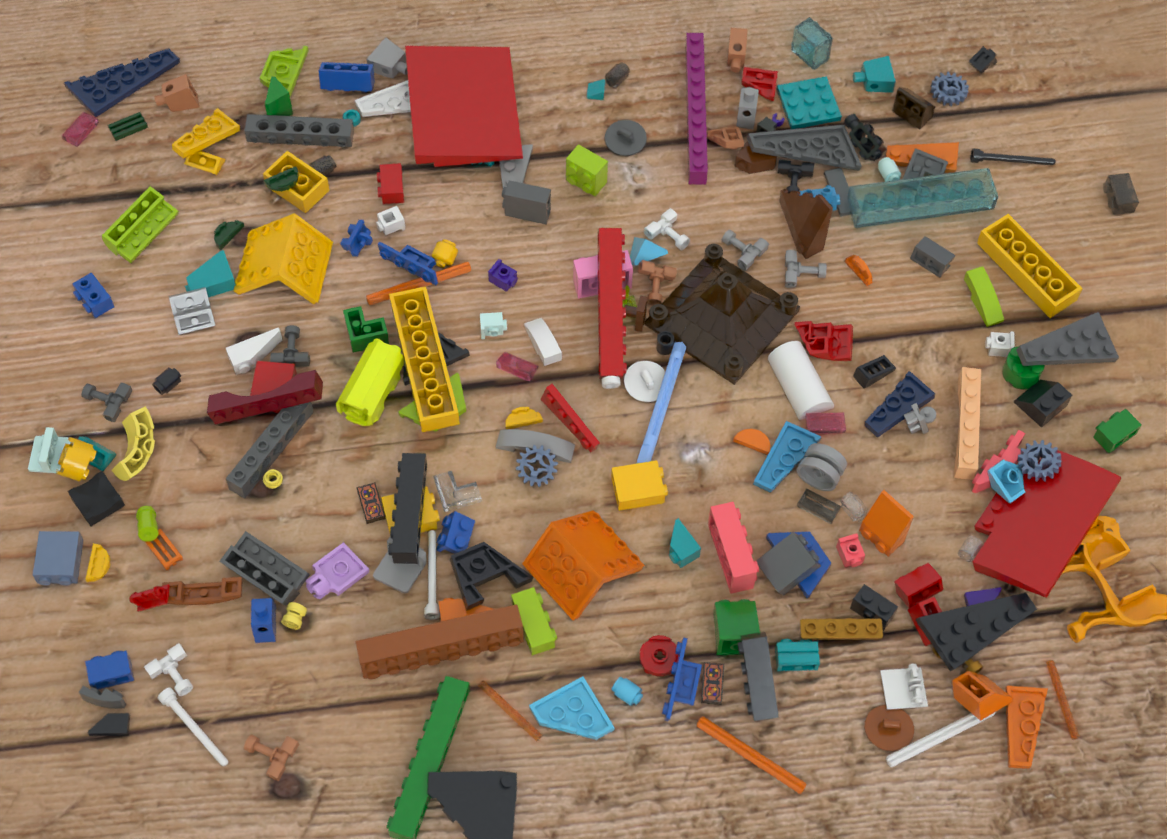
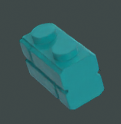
M782 639L780 642H777L775 647L777 671L818 670L820 665L818 641L800 640V642H792L791 639Z

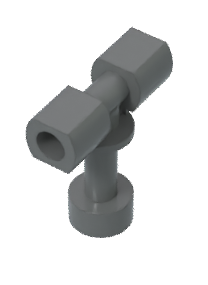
M294 325L286 326L287 348L283 350V353H271L270 362L295 363L296 367L310 366L309 352H298L295 349V340L300 337V328Z
M87 383L83 387L81 395L82 398L88 400L96 398L104 401L107 406L103 413L104 418L115 422L121 412L120 405L123 401L127 402L133 390L131 386L120 383L115 393L110 392L107 395L96 391V386Z

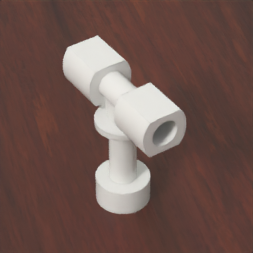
M671 208L661 215V219L658 222L653 221L644 228V234L651 240L660 233L662 235L668 234L676 241L675 246L680 250H684L690 243V238L685 234L680 236L671 228L672 223L677 220V213Z
M178 643L167 651V656L159 661L154 659L145 665L144 668L152 679L162 672L170 674L176 683L175 691L179 696H184L193 689V685L188 679L183 680L176 669L178 667L177 662L187 656L182 646Z

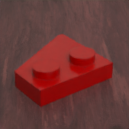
M744 67L741 85L746 88L752 87L759 90V95L774 102L778 71Z

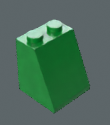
M742 599L737 602H730L729 600L715 602L714 625L717 655H739L737 642H741L740 635L760 633L755 601Z

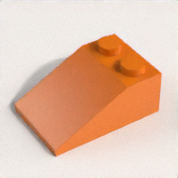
M883 490L862 521L859 531L865 539L875 544L879 552L889 557L905 542L914 516Z

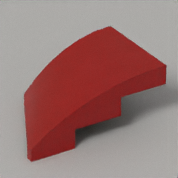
M812 321L795 322L794 325L810 356L832 361H852V324L833 326L831 322L813 324Z

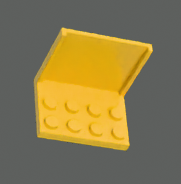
M295 213L250 230L247 235L248 239L243 250L244 254L239 265V272L233 291L240 295L279 280L312 304L318 303L333 241Z

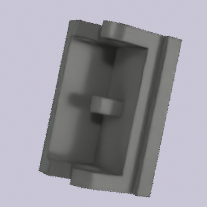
M925 236L914 247L910 259L941 278L951 266L950 262L953 261L955 255Z

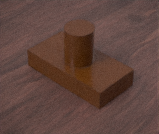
M640 295L637 307L624 306L626 307V317L636 318L635 331H643L647 312L648 297Z

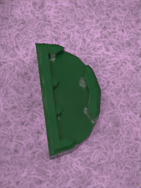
M295 166L263 180L264 184L273 191L289 190L298 181L297 167Z
M238 220L221 223L214 231L216 246L222 250L244 227V223Z

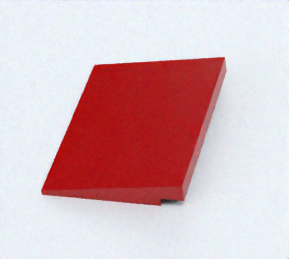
M405 46L416 164L434 163V167L523 159L510 47Z

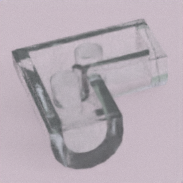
M452 471L433 476L444 512L482 502L476 482L457 487Z

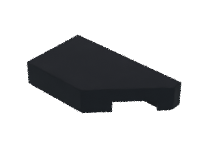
M108 713L88 730L89 736H128L130 714Z

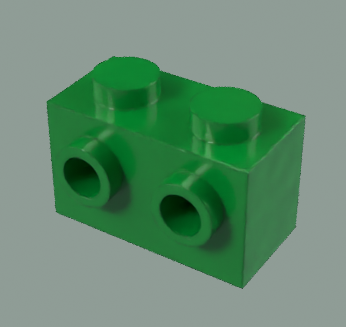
M1127 409L1120 413L1118 411L1109 418V421L1106 423L1102 421L1095 428L1097 431L1093 438L1108 453H1111L1135 436L1142 426Z

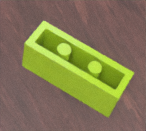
M534 587L512 594L511 603L512 605H518L523 624V634L531 655L533 656L555 648L557 635L554 628L550 629L548 624L550 617L547 610L543 611L542 609L543 600L541 594L536 593Z

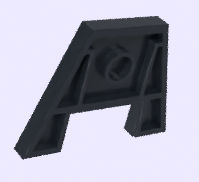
M485 542L455 553L450 558L466 611L484 602V598L475 588L502 575H505L516 589L533 580L532 575Z

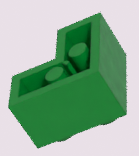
M361 306L343 310L353 353L365 350L374 339H380L384 343L389 344L384 317L365 321Z

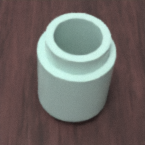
M885 157L879 161L878 170L887 184L898 182L901 172L894 160Z

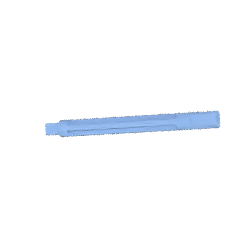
M674 342L637 463L652 460L686 351V346L683 342Z

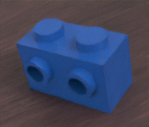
M92 272L72 283L75 289L73 291L75 298L84 303L82 304L83 308L88 314L91 313L94 318L114 308L110 295Z

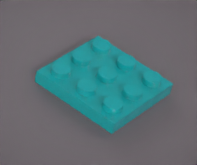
M827 76L777 85L776 90L791 130L841 121L842 115Z

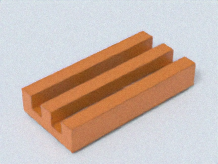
M160 528L158 536H161L175 554L174 558H172L158 538L154 542L167 557L168 562L163 559L150 541L144 542L167 571L171 565L174 566L177 561H182L183 557Z

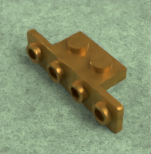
M853 618L801 619V639H882V620Z

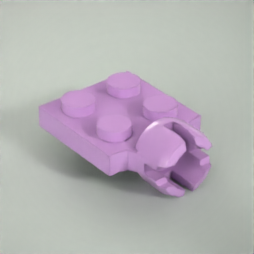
M343 542L312 565L315 574L306 580V587L311 594L316 593L314 595L316 599H322L330 592H334L339 596L367 575L369 568Z

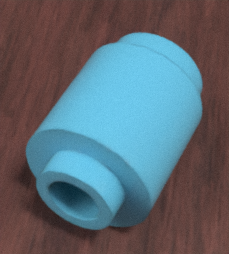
M619 677L611 689L615 692V696L630 706L633 704L637 705L643 697L641 693L642 688L627 678Z

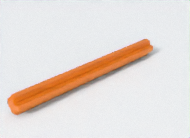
M466 261L435 272L437 281L441 282L471 271V266ZM419 277L366 296V300L369 305H373L390 299L389 294L429 286L432 283L425 282Z
M702 716L698 720L697 727L797 793L801 794L805 790L807 784L707 718Z

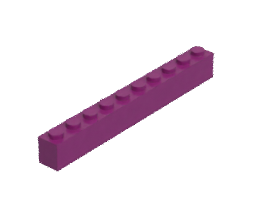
M686 33L688 184L706 185L708 164L704 33Z

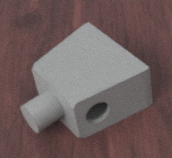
M387 38L366 59L367 64H373L374 73L392 79L399 72L405 75L408 74L406 53Z
M752 87L741 88L736 127L754 129L759 90ZM745 110L750 111L749 116L744 115Z

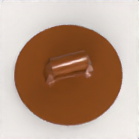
M881 705L871 710L866 717L865 733L871 743L882 750L898 751L908 746L913 739V721L902 709L887 710L886 705Z

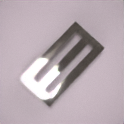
M807 488L797 503V507L830 524L833 523L841 509L840 505ZM808 496V497H810V498H812V499H814V500H816V501H818V502H814V501H812V500H810V499H808V498H806V497ZM822 504H824V505H826L827 507L833 509L834 512L831 511L830 509L824 507Z

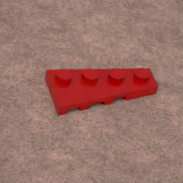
M553 384L547 386L541 401L580 441L584 449H588L590 453L597 449L600 442Z

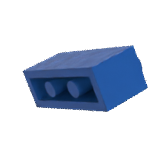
M322 62L319 68L320 89L328 91H372L375 83L373 64Z

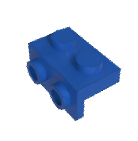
M456 511L446 515L442 521V532L436 541L438 544L436 551L447 550L455 554L467 549L475 520Z

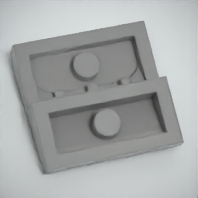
M205 287L169 296L179 335L216 326Z

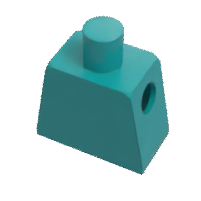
M885 56L864 61L861 72H853V82H863L864 89L867 92L893 93L896 80L890 57Z

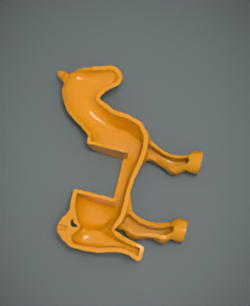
M1098 516L1080 544L1084 545L1082 551L1073 555L1061 574L1076 571L1087 573L1099 587L1105 604L1104 611L1083 612L1078 617V621L1067 625L1069 636L1075 643L1085 639L1086 632L1095 625L1114 624L1138 627L1146 626L1152 622L1167 620V595L1157 593L1153 584L1123 597L1121 601L1114 594L1100 571L1122 560L1129 554L1130 549L1120 536V528L1116 519Z

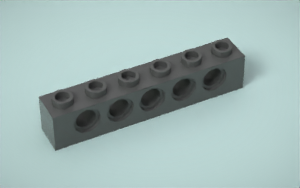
M247 114L244 132L247 142L352 147L354 125L353 119Z
M311 402L280 410L227 476L226 482L229 490L244 499L247 497L313 414Z

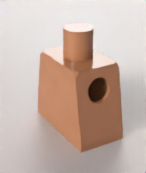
M730 29L727 66H731L730 70L732 72H740L741 67H744L748 29Z
M187 74L163 83L161 85L163 94L154 96L157 106L167 104L172 112L200 107L198 94Z

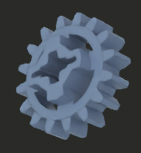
M949 72L946 75L940 73L939 77L935 76V79L932 80L930 93H933L932 98H938L937 103L942 101L944 106L946 103H949L951 107L953 103L959 105L960 101L964 102L969 92V85H966L967 80H962V76L957 77L955 72L953 75H950Z
M1034 440L1032 446L1027 443L1026 449L1021 448V453L1018 455V467L1022 468V474L1028 473V479L1033 476L1035 481H1038L1039 478L1046 481V476L1053 478L1054 473H1058L1059 467H1061V453H1058V448H1051L1052 443L1044 445V440L1040 444H1037L1036 440Z
M533 445V450L526 447L527 453L520 452L522 459L516 460L520 464V466L516 467V470L521 471L518 475L519 478L525 477L523 483L530 481L531 487L534 486V483L541 487V482L548 485L547 479L554 480L552 473L558 472L554 469V466L558 465V462H553V459L556 457L555 454L550 456L551 450L547 449L544 451L543 445H541L540 449ZM536 454L533 459H527L530 455ZM543 456L548 458L550 466L543 462ZM539 461L543 468H538L537 471H534V467L530 464H536ZM524 467L530 469V477L525 473ZM543 472L548 473L543 478L537 479Z

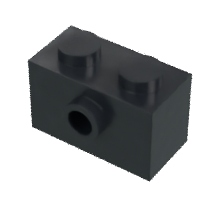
M864 584L853 598L850 609L864 619H881L882 630L884 631L894 618L898 606Z

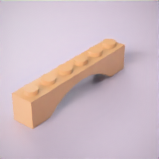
M962 367L958 377L959 429L954 478L973 480L978 471L981 369Z

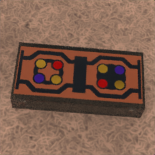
M704 662L701 703L722 705L724 664Z

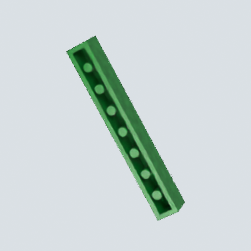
M445 676L444 682L439 683L437 701L433 700L430 712L432 714L430 719H426L424 723V736L419 738L416 750L418 752L415 758H411L409 770L411 771L409 776L405 777L402 782V795L396 798L394 804L395 814L393 817L390 816L386 828L389 829L390 837L395 839L417 838L431 799L427 794L428 772H441L470 692L469 682Z

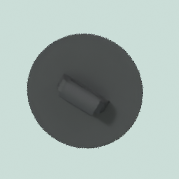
M631 120L617 121L610 125L605 133L607 147L615 154L622 156L638 153L644 148L647 141L644 128L639 123Z

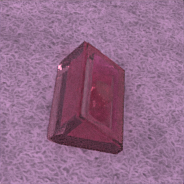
M504 352L496 361V368L529 382L539 367L507 352Z

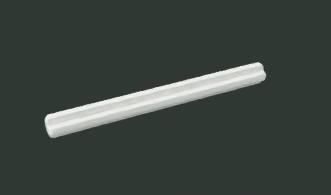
M996 712L981 721L971 713L888 755L886 762L890 767H894L994 716Z

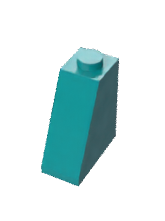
M224 250L219 251L187 276L188 285H185V288L188 292L205 287L208 298L234 290L236 284Z

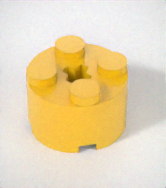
M69 437L70 444H65L58 461L61 469H56V474L76 481L86 480L89 473L87 466L89 461L93 462L96 451L93 449L92 444Z

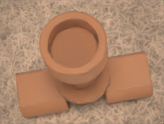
M642 260L638 265V273L649 276V279L653 281L652 293L648 294L647 303L650 305L662 304V295L659 293L660 282L663 280L673 281L676 278L677 269L666 265L662 268L656 267L653 262Z
M251 734L244 744V750L250 753L256 750L270 757L269 762L272 764L266 774L268 777L279 781L286 769L284 764L289 756L293 757L299 742L287 736L281 748L271 749L259 743L260 738Z

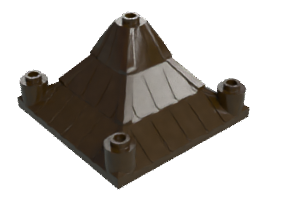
M709 244L705 249L704 258L676 287L670 296L662 304H656L650 308L649 317L645 320V326L657 334L662 331L671 332L674 336V342L684 343L687 354L735 385L800 311V306L798 305L797 295L792 292H785L779 295L776 291L768 288L765 284L723 258V249L720 245Z

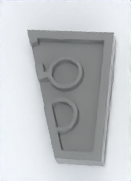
M533 144L522 145L523 159L499 161L502 187H507L509 180L524 183L530 156L533 151Z

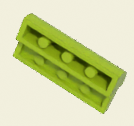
M150 186L102 235L103 242L116 256L119 254L132 263L178 215L179 211L164 200V196Z

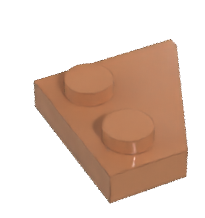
M739 127L707 130V139L724 148L735 150L739 147H744V140Z

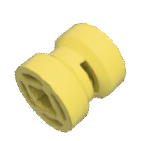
M289 602L286 608L287 613L283 616L281 623L288 628L299 630L302 625L301 619L306 615L307 608L301 604Z

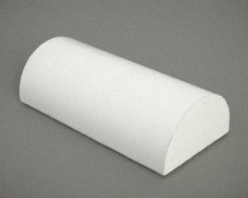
M790 341L784 343L770 353L768 361L799 420L834 408V403L801 342Z

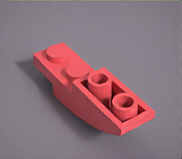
M1018 430L1015 436L1011 434L1006 443L1008 445L1007 449H1002L998 456L993 454L990 460H985L981 467L983 472L981 474L977 473L972 481L975 484L972 492L978 493L991 487L987 470L1004 459L1014 464L1019 462L1018 455H1020L1021 450L1018 447L1026 433Z

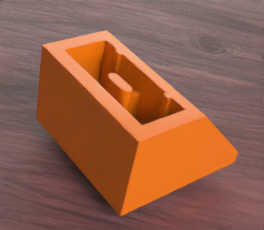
M967 671L952 680L954 699L980 721L1013 702V698L984 675Z

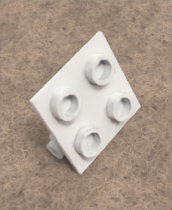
M909 664L906 669L880 671L887 710L928 707L921 667H917L916 664Z

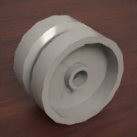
M814 443L805 452L804 458L797 467V473L811 487L822 491H832L836 488L840 476L843 475L847 467V461L834 448Z

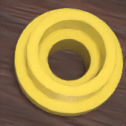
M271 469L264 474L263 482L266 487L274 489L282 484L283 477L279 471Z

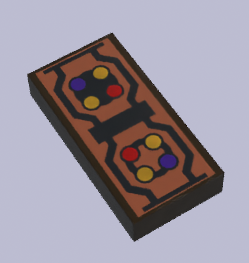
M376 483L356 487L366 524L386 519Z

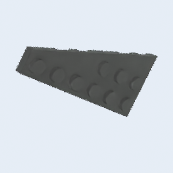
M844 125L749 133L747 136L750 148L755 153L859 171L862 167Z
M1099 312L1022 344L1016 349L1023 366L1116 362L1119 359Z

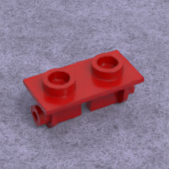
M170 585L155 586L153 589L139 593L134 592L129 597V600L138 606L137 612L168 604Z

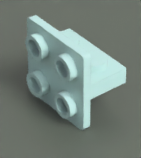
M46 427L45 434L42 436H35L28 466L29 472L56 473V469L60 470L61 465L58 464L65 444H70L68 438L58 437L55 429Z

